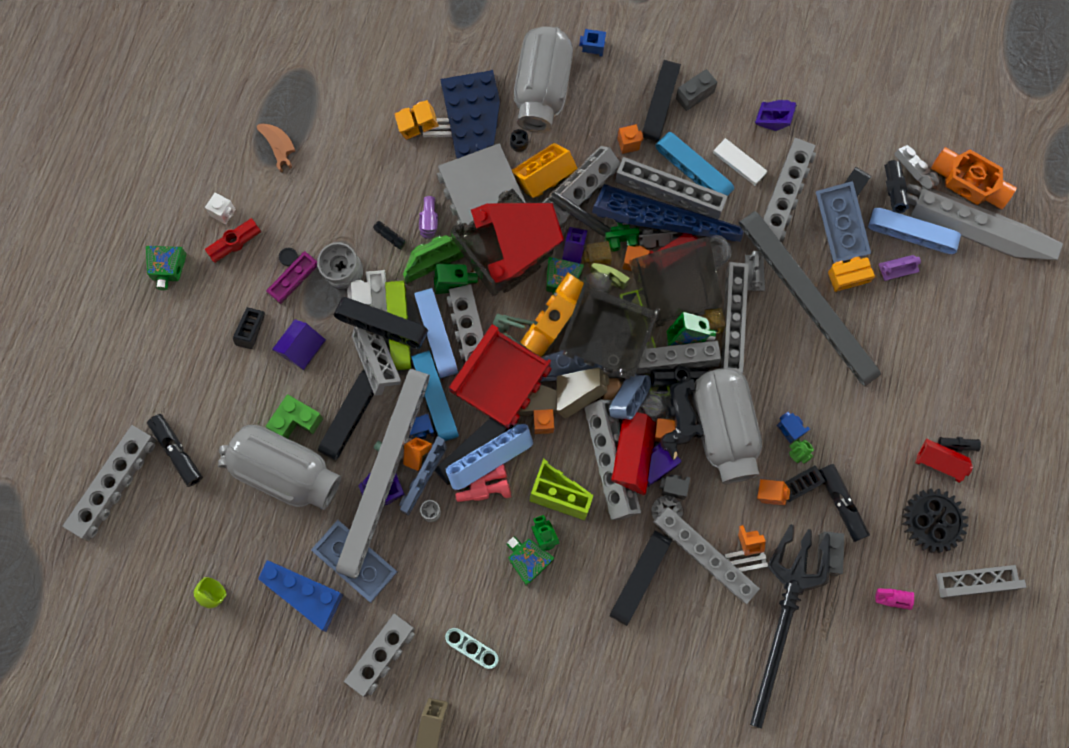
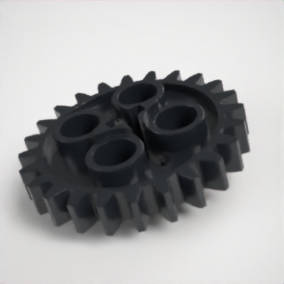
M932 488L927 490V493L922 490L919 492V495L915 494L913 499L907 501L910 506H905L903 509L908 513L902 515L907 521L903 522L902 525L908 526V529L904 532L912 534L909 540L916 539L915 546L922 544V550H926L929 547L930 553L935 552V550L941 553L943 548L947 552L951 550V547H957V542L963 541L960 535L967 534L963 528L968 527V524L963 523V520L967 519L968 516H962V512L966 509H959L958 506L961 504V501L955 503V495L949 498L948 491L943 492L941 495L940 489L933 492ZM930 502L935 505V507H936V510H935V511H932V510L930 509V507H929V503H930ZM943 507H945V511L935 521L937 524L932 525L927 534H925V530L934 522V517L938 516ZM946 515L951 517V524L946 521ZM919 517L924 520V527L918 523ZM935 530L939 531L941 535L940 539H937L935 537Z

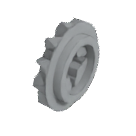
M665 495L659 497L652 505L651 513L654 520L664 510L663 505L666 507L674 506L672 511L682 518L683 508L680 501L674 496Z

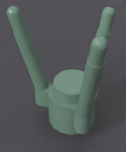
M497 314L493 321V325L499 328L500 333L518 344L520 343L504 331H508L510 326L525 329V325L519 323L529 325L538 323Z

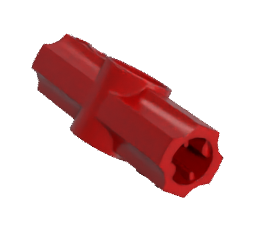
M251 218L234 230L225 231L222 238L204 250L212 261L216 263L232 251L237 252L241 250L243 244L261 233V230ZM237 238L235 242L229 243L231 239Z

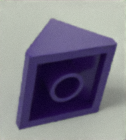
M294 319L272 350L304 371L326 339L307 323Z

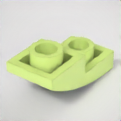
M593 263L591 265L590 272L595 280H601L605 283L608 279H611L610 281L614 286L621 287L623 290L628 285L630 278L620 271L602 264Z

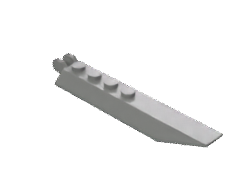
M913 184L907 185V191L918 196L917 198L914 195L907 194L908 203L915 206L911 217L955 230L962 237L1016 258L1058 260L1063 243L1025 224L933 188L926 189L923 185L922 187Z

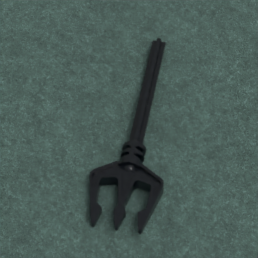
M792 524L789 525L768 563L769 569L784 584L783 588L787 592L782 594L785 599L779 602L782 610L750 725L761 729L793 613L799 610L796 602H800L801 599L798 598V595H803L804 591L824 586L829 582L830 535L828 533L819 546L823 556L818 574H807L808 549L812 546L811 529L807 530L801 540L802 548L792 567L787 569L781 565L786 545L792 542L794 538V525Z

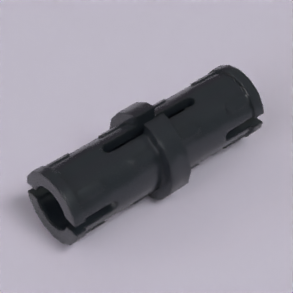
M958 436L956 438L939 437L938 444L951 450H956V452H962L963 450L979 452L981 448V441L979 439H963V437Z

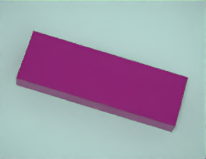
M304 251L266 292L279 304H282L315 270L317 261Z

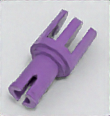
M432 196L424 197V208L419 214V230L421 236L425 239L432 238L437 231L438 214L434 211L435 198Z

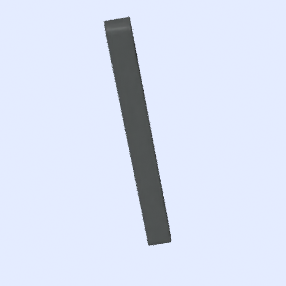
M754 211L741 220L739 225L859 382L866 386L879 377L881 372L762 217Z

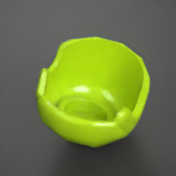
M204 577L196 585L193 592L194 598L200 606L208 609L218 607L227 595L225 588L220 582L209 577Z

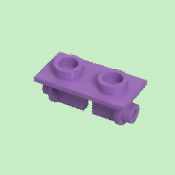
M910 255L879 263L878 265L884 281L920 272L918 264H921V260L919 257Z

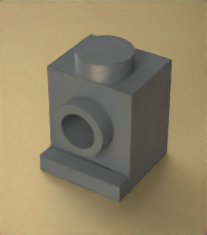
M670 475V477L666 476V478L661 477L659 489H662L661 495L674 496L675 498L685 500L691 477H686L685 480H682V477L678 475Z

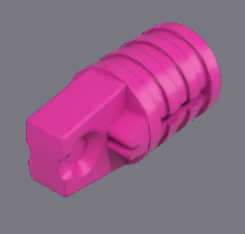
M878 588L875 594V601L890 607L912 610L914 592Z

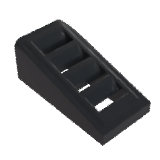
M246 307L233 336L236 346L253 349L265 315L264 311ZM249 316L256 317L257 319H251Z
M815 465L785 481V484H790L796 493L792 495L790 491L788 502L825 483L824 478ZM809 473H811V475L813 476V478H814V480L816 481V483L813 482V480H812V478L810 477ZM802 477H805L806 481L809 484V487L806 486ZM796 480L798 481L799 485L801 486L802 491H800V490L798 489V487H797V485H796V483H795Z

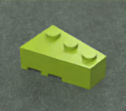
M543 458L529 501L585 520L594 495L575 481H571L564 476L563 472L556 470Z

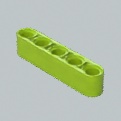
M405 281L385 282L387 312L408 319ZM389 339L390 355L396 370L411 369L410 347Z

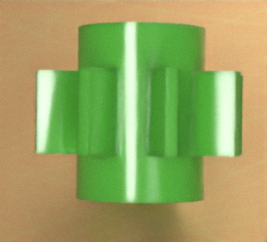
M798 439L789 446L792 449L789 455L795 462L799 463L802 461L804 464L813 458L811 453L814 449L807 440L801 442Z

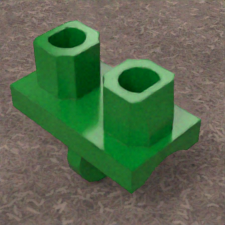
M617 222V226L611 227V232L605 233V245L608 244L610 252L619 251L621 248L620 242H626L627 247H635L638 245L639 228L630 229L629 224L622 225V223Z
M544 515L533 519L535 525L531 529L541 550H551L555 545L560 544L550 520L546 521Z

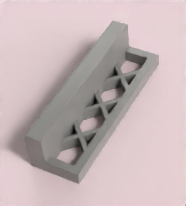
M354 327L352 339L374 395H382L385 386L400 385V377L384 338L377 334L372 336L366 330ZM373 342L381 347L380 351L373 348L371 344ZM378 357L386 360V366L378 362ZM384 372L392 375L393 379L385 380Z
M1016 565L936 574L940 598L1026 588L1025 580H1019ZM1010 570L1013 581L1006 582L1000 576L1004 571ZM984 573H989L994 577V580L986 584L981 580V577ZM965 575L975 579L971 586L961 582ZM943 577H950L956 583L952 588H945Z

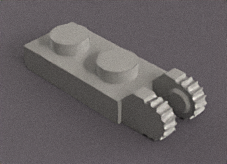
M908 145L894 153L924 188L931 189L940 183L938 174L931 172L927 164Z

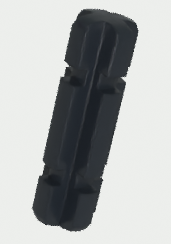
M377 221L373 226L374 230L390 243H394L395 247L402 249L406 244L405 240L398 237V234L389 227H385V224L381 221Z

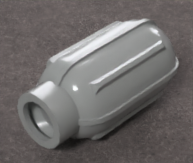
M545 26L531 29L525 35L522 43L514 86V102L519 109L518 125L522 129L534 133H544L551 130L553 117L562 111L565 104L573 58V47L569 37L558 27Z
M736 369L709 371L695 381V390L692 391L698 424H702L704 434L701 436L707 460L713 466L719 468L722 484L737 483L759 476L756 459L762 450V438L746 377Z
M256 424L242 427L233 436L226 449L225 463L227 470L233 477L295 507L312 504L325 510L333 500L341 482V476L328 470L324 460L316 452Z

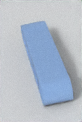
M884 208L873 209L868 225L869 229L947 254H955L957 252L961 234L955 230Z
M430 288L414 293L423 325L428 329L427 338L440 379L458 374L457 365L433 289Z
M526 424L516 425L448 466L446 473L452 488L455 490L465 488L529 449L533 445L529 427Z

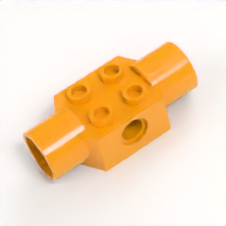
M568 272L555 290L557 295L553 294L546 303L549 306L546 311L542 310L535 319L538 323L531 325L520 342L526 348L542 357L590 287ZM557 310L560 313V318L552 319L550 312Z

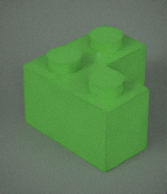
M287 394L265 427L288 439L297 425L314 434L324 418L319 412Z

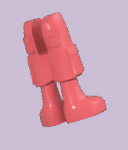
M504 464L465 487H469L470 490L455 494L457 502L489 499L490 493H500L504 498H511ZM502 480L495 484L486 485L487 481Z

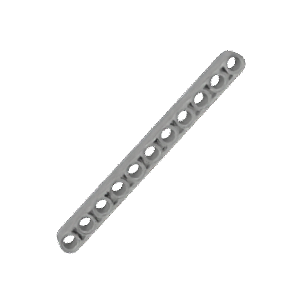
M414 369L408 371L336 567L337 573L354 579L360 573L403 455L404 444L408 441L430 379L429 374Z

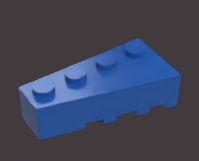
M268 560L258 578L325 632H327L344 595Z

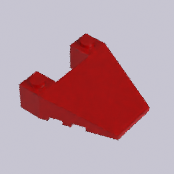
M487 203L471 209L476 228H487L494 225L504 257L503 260L488 265L493 283L505 282L519 277L530 266L537 263L541 257L548 254L564 241L553 203Z

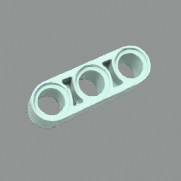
M451 628L447 631L445 640L451 647L486 669H493L498 665L499 658L495 651L458 628ZM453 632H458L461 636L458 643L453 644L449 640ZM468 644H477L478 650L475 654L467 653ZM493 654L495 656L493 665L488 666L484 663L485 655Z

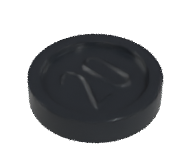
M284 248L279 253V260L284 266H290L298 258V254L293 248Z

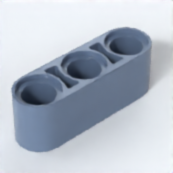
M629 375L610 405L609 413L612 418L631 420L635 416L651 388V379L648 375Z

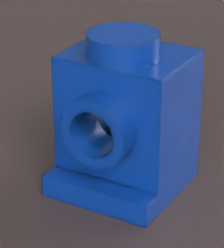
M585 29L584 36H580L579 46L582 47V52L599 54V56L603 57L606 32Z
M789 411L779 418L781 421L777 424V427L790 444L810 430L808 426L806 428L803 427L800 417L795 416L794 413L790 414Z
M429 415L416 417L409 438L414 439L417 437L424 439L428 434L434 437L435 434Z

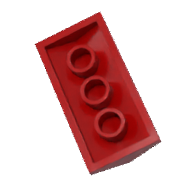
M636 412L631 420L622 419L611 481L641 495H646L657 426L647 414Z

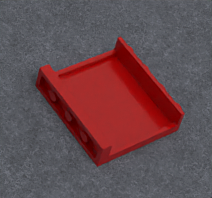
M492 324L449 386V390L455 396L509 429L511 425L515 426L520 418L518 414L522 408L525 410L531 402L529 398L532 393L536 394L540 389L542 378H547L551 372V360L548 359L546 361L500 333L499 328Z

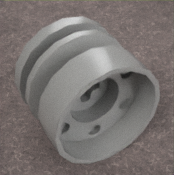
M342 242L331 243L320 251L317 258L318 269L333 287L347 289L351 282L361 280L363 275L362 262L349 245Z

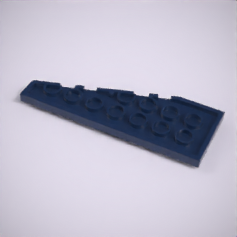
M493 70L440 79L456 159L493 146L495 144L500 108Z
M606 184L603 185L592 210V213L597 216L614 219L618 223L741 242L744 233L738 225Z

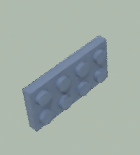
M853 181L816 191L833 263L871 254Z
M339 520L311 549L335 572L350 531ZM369 547L356 579L340 573L337 574L372 603L398 572Z

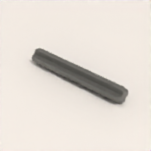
M552 191L548 199L603 237H605L606 232H611L610 227L558 192Z

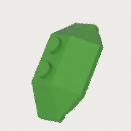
M445 235L435 237L430 243L418 245L415 247V250H412L403 273L406 284L435 271L437 264H450L473 253L472 244Z

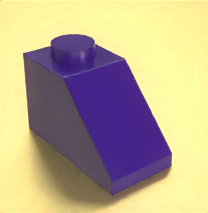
M569 227L562 260L581 264L588 230Z
M660 444L652 449L648 487L678 467L682 462L678 456L675 460H672L669 452L663 450Z

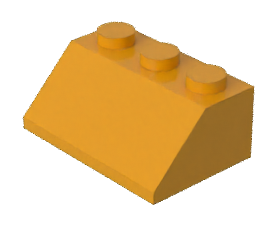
M553 143L513 168L512 173L525 194L534 198L542 195L543 191L556 186L562 179L568 178L577 169V166L569 150Z

